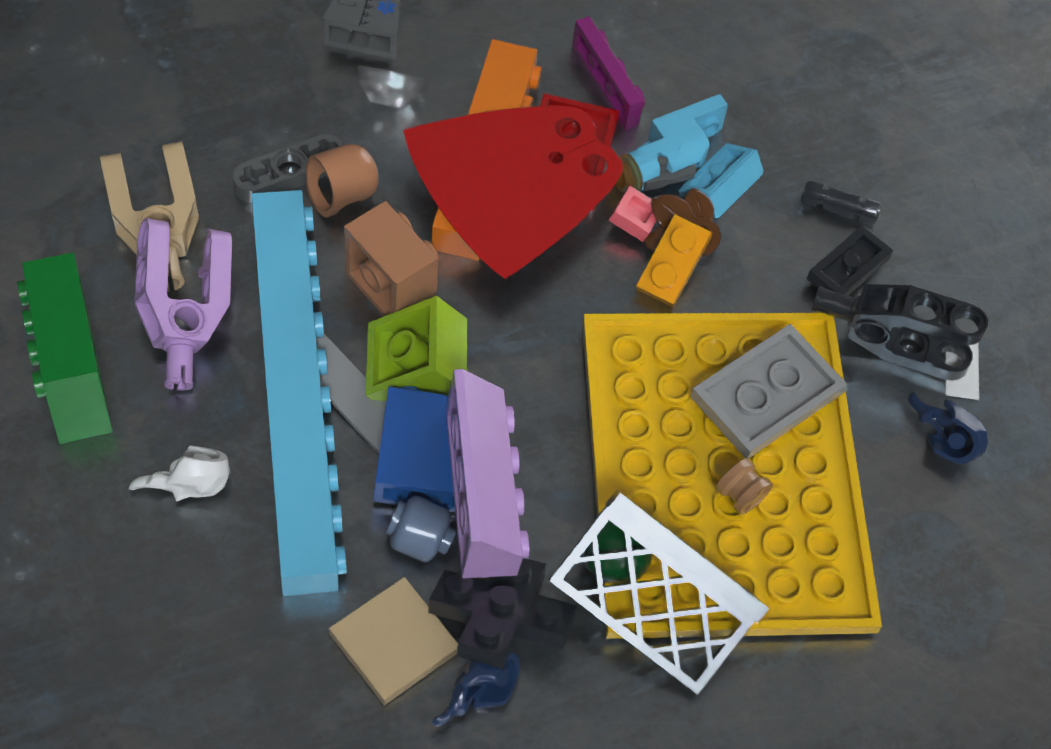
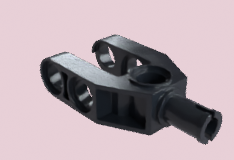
M865 284L862 294H857L856 297L819 285L811 309L813 312L817 311L848 321L847 325L851 327L847 337L882 360L950 381L959 380L965 376L973 360V353L969 345H974L981 341L988 327V317L981 308L912 285ZM920 305L927 306L934 311L936 317L931 320L921 319L914 313L913 308ZM961 318L969 319L976 324L978 331L965 333L956 326L955 321ZM906 339L914 340L921 346L922 351L916 354L908 353L901 348L900 342ZM953 352L961 358L963 364L956 367L949 366L942 361L941 354Z

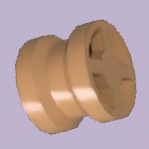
M748 458L741 460L730 468L716 485V490L722 496H729L734 501V509L740 515H744L755 508L773 488V483L768 478L760 477L755 472V465Z

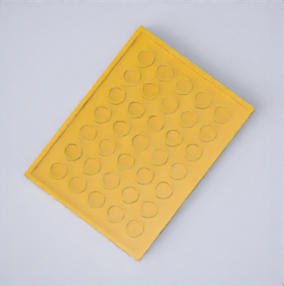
M823 313L584 314L582 328L597 516L604 509L605 503L618 489L760 599L769 610L759 623H753L744 636L878 633L882 628L846 391L749 458L755 465V472L760 477L768 478L773 483V488L755 508L744 515H740L734 509V501L729 496H722L716 490V485L730 468L745 459V457L690 397L695 386L789 324L803 336L844 380L834 317ZM652 553L650 566L636 582L663 578L661 559ZM668 566L669 577L681 576ZM692 583L670 584L673 610L700 607L698 590ZM664 585L637 589L640 614L667 611ZM631 590L604 593L606 611L613 617L634 615ZM705 594L706 606L717 604ZM728 611L707 613L710 637L728 636L739 623V620ZM701 614L674 617L676 637H703ZM668 618L641 622L643 638H670ZM635 622L624 624L637 634ZM605 624L606 639L623 638Z

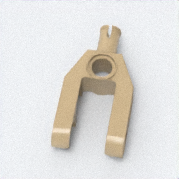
M182 141L162 145L174 203L167 206L153 205L141 211H134L132 209L121 153L100 156L116 234L136 256L138 233L143 219L151 218L169 223L168 276L172 277L174 290H178L185 282L181 272L179 257L187 256L199 221L196 197ZM169 283L167 285V292L170 291Z

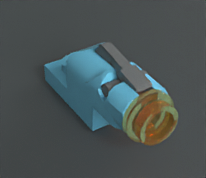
M721 94L653 119L648 141L637 149L619 156L623 163V170L615 184L618 190L625 193L627 188L632 186L638 191L643 192L693 179L696 168L701 167L706 161L710 146L707 138L721 130L724 123L728 104Z

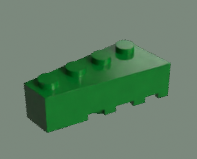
M74 252L22 262L25 280L17 281V287L22 307L29 306L30 308L22 310V317L27 336L34 335L35 338L27 341V347L32 367H40V370L32 372L33 383L37 398L46 397L59 444L113 433L105 402L106 397L99 371L82 282Z

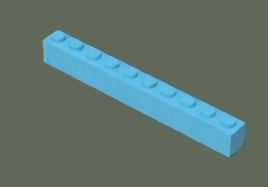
M302 190L252 193L283 596L338 591V574H347L345 548L344 546L335 547L334 533L343 532L341 506L331 505L330 492L339 491L337 465H328L327 452L335 451L333 425H324L323 413L331 412L329 386L320 387L319 375L327 374L326 349H317L316 338L324 337L322 312H313V302L320 301L319 276H310L309 266H317L315 240L307 241L306 231H314L312 206L303 205Z

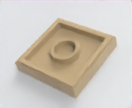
M405 577L329 628V635L384 706L457 655L458 643L436 615L428 613V605Z

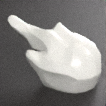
M190 445L181 458L171 463L169 471H159L152 475L138 477L130 483L128 490L149 487L172 492L177 502L189 497L199 498L216 495L225 487L230 475L226 454L221 451Z

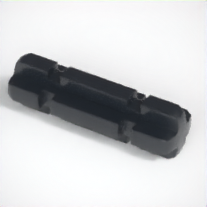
M808 181L806 183L801 199L803 203L814 207L818 203L823 205V210L852 219L855 215L859 217L858 221L870 225L875 224L881 210V204L878 201L866 198L864 202L859 200L860 196L830 186L826 190L823 189L824 184L815 181Z

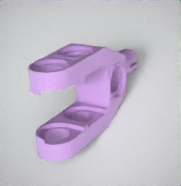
M144 218L137 240L134 305L153 348L163 349L167 352L164 386L173 390L174 384H177L178 391L190 390L193 388V353L198 352L209 341L230 305L231 233L206 229V232L209 233L204 245L203 265L198 271V278H202L201 303L190 299L174 300L167 296L169 223L163 220ZM174 318L182 319L188 326V331L181 330L176 325Z

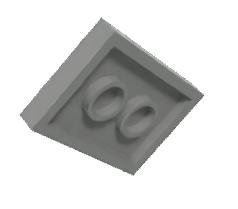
M789 324L695 386L690 397L745 458L749 459L842 395L848 384L803 336Z

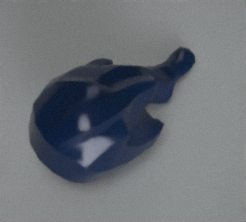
M914 392L910 394L908 402L917 411L920 422L929 423L937 431L936 434L926 435L933 452L957 464L969 463L983 455L988 445L987 431L976 416L964 410L953 401L946 399L944 401L946 409H941L925 404L918 399Z
M511 650L503 669L470 660L457 675L449 706L441 715L433 719L432 725L442 726L448 723L454 716L465 715L473 699L474 709L499 706L507 703L519 678L520 661L518 655Z

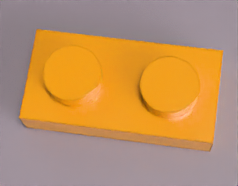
M674 214L636 285L637 290L674 308L708 245L712 232Z

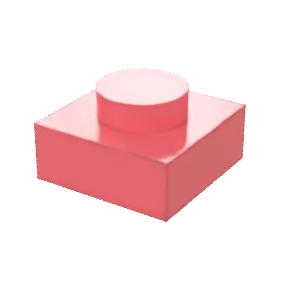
M629 186L608 221L643 242L656 222L651 208V198Z

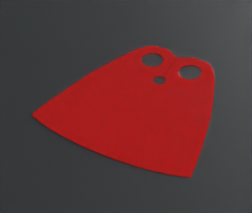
M549 105L494 110L436 121L403 130L412 161L438 208L472 251L504 279L522 269L577 226L610 192L623 170V163L610 146L600 143L596 138V127L590 117L583 110L572 106ZM564 118L573 119L579 124L580 133L575 138H563L556 133V123ZM552 152H558L563 156V161L557 164L552 163L549 160V155ZM588 155L601 156L607 163L606 172L598 176L586 173L582 168L583 159Z

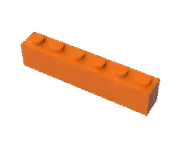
M492 39L468 115L494 110L532 107L533 97L529 96L530 89H538L542 73V67L536 66L538 49ZM438 208L432 226L431 241L436 251L479 261L480 258L464 242Z

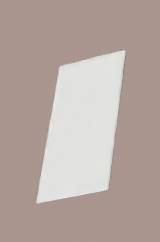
M978 343L969 345L973 353V360L965 376L959 380H946V396L979 400ZM945 352L947 365L956 367L963 364L957 354Z

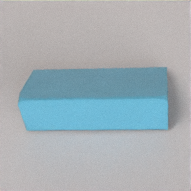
M726 143L695 173L693 179L688 180L679 189L680 195L685 198L692 188L698 189L711 200L714 206L713 218H719L762 176L763 167L758 151Z

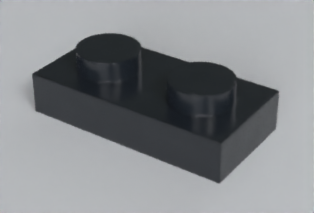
M862 225L810 269L807 280L817 289L821 285L824 288L849 295L890 259L893 249Z

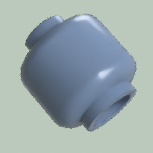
M415 495L410 497L407 502L399 500L385 533L391 536L390 545L394 550L420 562L427 563L435 557L437 552L446 555L456 530L449 527L451 513L447 508Z

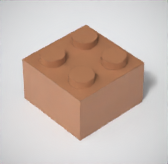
M384 201L344 226L345 273L383 316L436 296L438 253L429 241H422L413 231L410 221L402 212H396Z

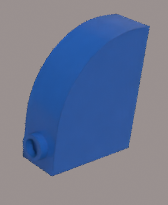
M413 386L388 387L373 502L397 505L399 500L407 502L410 497L417 495L447 508L450 512H455L446 420L449 396L424 392Z

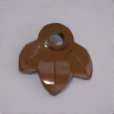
M692 188L684 200L671 194L659 195L651 199L652 212L660 226L644 240V244L651 251L655 252L674 214L712 232V237L701 257L711 255L716 251L721 240V233L716 223L713 222L714 206L708 196L698 189Z

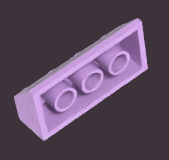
M456 369L453 372L448 397L446 420L462 578L517 576L522 559H528L529 538L527 531H520L518 516H523L524 495L522 488H515L514 474L519 472V452L517 446L510 447L509 433L514 432L515 424L513 406H506L504 389L464 369Z

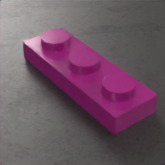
M590 16L576 20L572 47L611 109L620 111L618 120L623 128L628 130L639 126L642 109L645 106L642 90L639 86L633 85L626 73L622 59L615 57L608 46L603 30L597 29Z

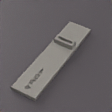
M324 334V337L316 338L317 349H326L327 374L319 375L320 387L329 386L331 404L379 454L386 401L370 400L365 396L366 377Z

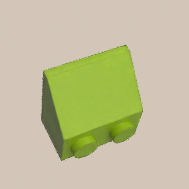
M438 296L368 323L365 396L370 400L387 401L388 387L400 388L403 386H413L424 392L449 396L454 370L464 369L467 371V318Z

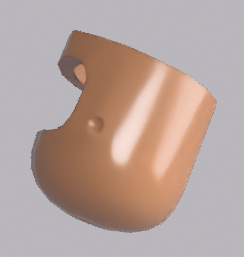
M345 144L311 155L308 158L306 165L307 192L313 206L321 216L327 218L336 215L344 206L356 201L363 202L376 192L379 182L377 165L372 155L364 147L356 144ZM323 172H326L332 189L331 205L324 198L318 185V179Z

